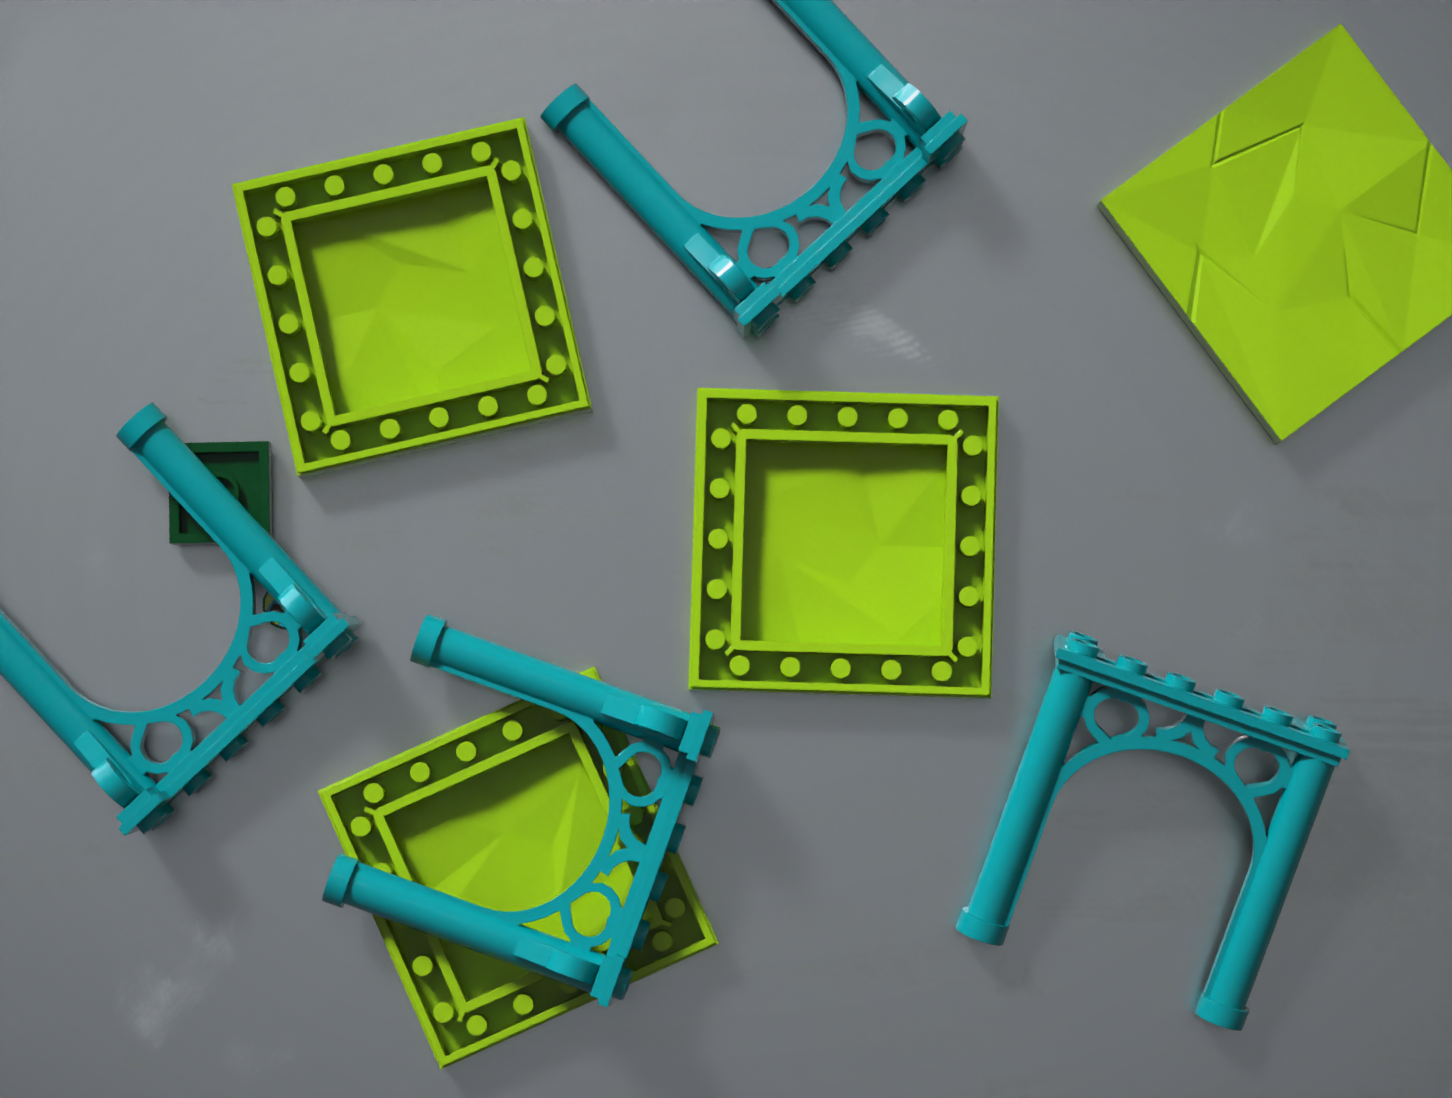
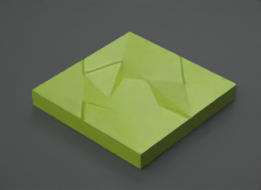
M1341 23L1101 199L1097 205L1276 445L1452 315V170Z
M525 117L231 184L296 473L300 479L593 412Z
M697 388L688 689L690 691L991 699L999 396Z
M595 666L579 673L602 681ZM522 699L318 790V794L345 855L358 859L363 864L476 905L505 912L522 911L543 905L573 885L595 856L604 835L609 813L607 773L600 753L592 739L578 724L568 717ZM595 723L608 740L615 756L630 746L625 733ZM633 756L620 769L624 787L633 796H647L651 793L650 787L636 756ZM623 800L622 814H631L630 826L632 833L638 841L646 845L659 810L657 803L641 808L630 806ZM619 832L611 854L617 850L627 848L620 839ZM678 850L676 855L666 852L660 871L669 874L658 903L649 900L643 916L644 920L651 922L646 940L641 951L634 948L631 949L625 967L634 970L630 984L719 944ZM623 862L613 868L609 877L601 871L593 883H604L613 888L619 896L623 908L639 862ZM589 892L571 903L574 927L580 934L593 937L604 930L611 911L610 903L604 895L599 892ZM560 911L546 918L522 924L570 942L563 929ZM372 914L440 1069L598 999L590 996L589 992ZM610 938L602 945L592 947L591 950L606 955L612 939Z

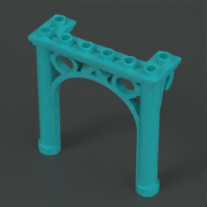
M771 0L832 65L843 86L847 107V121L843 140L836 157L827 171L802 196L772 212L752 217L735 218L717 216L694 207L685 201L595 106L590 97L577 83L571 85L558 95L540 116L554 133L560 131L731 314L737 323V332L743 339L752 331L759 337L769 329L780 317L778 314L780 312L779 306L790 297L796 303L817 283L811 276L824 264H827L831 269L837 266L853 250L852 246L848 243L862 229L867 235L874 232L890 216L885 208L898 196L904 202L912 197L926 183V180L921 175L935 162L941 168L944 167L962 150L963 147L961 145L966 140L963 134L968 120L962 114L956 117L951 110L941 117L927 98L903 77L832 0ZM857 86L890 121L876 119L860 123V102ZM871 133H884L894 142V155L879 169L867 170L862 168L854 157L856 138ZM907 138L915 149L904 158L906 150L905 139ZM846 165L850 175L857 180L866 183L878 182L847 212L842 206L840 198L841 189L847 182V178L841 175ZM828 192V206L815 204ZM796 217L799 225L807 220L815 219L830 224L831 227L798 256L800 247L798 234L794 227L786 222ZM705 228L727 233H742L737 249V262ZM756 231H780L789 242L787 254L772 267H757L748 257V247ZM753 279L762 281H772L768 285L765 282H763L760 286H758Z
M153 402L146 405L129 419L118 431L116 437L211 536L233 565L240 589V615L234 639L221 663L194 691L169 705L139 712L114 710L92 702L78 692L0 608V675L89 769L96 782L106 794L121 807L125 808L116 816L122 823L118 829L124 836L137 831H141L144 835L148 831H154L175 812L170 804L183 791L189 797L196 793L212 777L207 769L215 761L222 757L228 762L248 744L249 741L243 736L257 722L263 728L267 726L285 709L280 700L293 688L302 693L322 674L317 666L326 657L329 660L334 657L338 659L357 642L359 637L354 631L362 624L356 616L349 617L345 612H341L165 423L167 416ZM253 577L285 610L284 613L270 611L256 614V592ZM267 622H278L289 633L288 647L283 653L279 654L276 660L270 663L260 662L253 656L250 648L253 627ZM301 628L308 635V637L303 641L305 645L302 648ZM241 658L244 665L254 672L263 674L275 672L243 704L238 699L236 689L238 679L244 672L236 668ZM221 686L222 699L214 697L206 699ZM190 710L192 717L204 711H213L220 713L227 719L194 749L196 742L195 729L189 719L179 714ZM100 721L119 725H135L130 743L132 756ZM170 722L176 725L182 733L183 741L180 749L166 762H155L145 752L144 741L151 723ZM148 772L155 774L168 772V774L160 782L156 783Z
M427 614L415 640L410 658L411 662L428 668H436L560 713L578 724L592 739L603 760L609 784V813L602 841L591 863L573 885L553 900L527 910L505 912L485 908L363 864L360 860L341 853L337 856L329 874L322 901L343 908L344 904L589 992L590 996L599 999L598 1005L604 1007L611 1006L614 998L621 1001L622 999L624 1000L634 970L625 967L632 948L639 951L642 950L651 922L643 919L649 900L659 902L669 875L660 871L666 852L676 855L686 828L685 825L677 823L684 803L694 806L703 781V777L695 775L701 755L711 758L720 734V727L713 725L714 713L703 710L702 714L679 710L447 626V620ZM595 723L643 739V741L631 744L615 756L608 740ZM664 747L679 752L674 768L671 766L670 758L663 750ZM650 753L657 757L661 765V775L657 780V786L647 796H633L624 787L620 769L636 754ZM662 799L646 845L638 841L632 833L630 826L631 814H622L623 800L630 806L643 808L651 806ZM619 832L620 839L627 848L617 850L611 854ZM628 861L639 862L623 908L620 898L613 888L604 883H593L601 871L609 877L613 868L619 864ZM599 892L610 903V916L607 919L606 927L600 934L593 937L584 936L574 927L571 903L586 893ZM560 911L563 929L570 942L522 924L546 918ZM610 938L612 939L606 955L591 950L592 947L602 945Z
M1070 631L1068 637L1056 634L1053 642L1056 662L1054 672L968 907L962 908L956 929L962 934L980 942L996 946L1004 944L1010 927L1009 923L1055 798L1065 782L1081 767L1102 756L1125 750H1157L1185 757L1207 768L1234 792L1243 805L1251 825L1253 850L1249 869L1205 988L1195 1009V1013L1208 1022L1227 1029L1241 1031L1250 1011L1246 1004L1334 768L1339 766L1341 758L1347 760L1350 749L1342 733L1336 730L1337 724L1327 719L1308 715L1307 721H1303L1271 706H1264L1263 711L1259 712L1243 706L1245 699L1232 692L1216 689L1213 696L1194 689L1197 682L1186 676L1167 672L1166 678H1162L1146 672L1148 664L1125 655H1119L1117 661L1105 657L1104 650L1097 646L1098 640L1076 631ZM1093 681L1106 685L1099 687L1091 694L1089 693ZM1109 698L1128 702L1138 711V722L1129 732L1110 737L1095 721L1094 712L1097 705ZM1143 699L1185 713L1175 724L1165 727L1155 725V734H1144L1148 729L1150 717L1147 705ZM1080 717H1084L1086 728L1097 741L1083 747L1065 760ZM1205 720L1245 734L1239 736L1228 745L1224 752V762L1215 757L1219 749L1210 743L1204 734ZM1191 732L1195 745L1180 739ZM1247 748H1259L1261 751L1269 752L1276 757L1278 770L1269 781L1244 784L1234 767L1237 755ZM1283 748L1296 752L1292 764H1289L1288 756ZM1283 787L1266 833L1254 798L1274 794Z

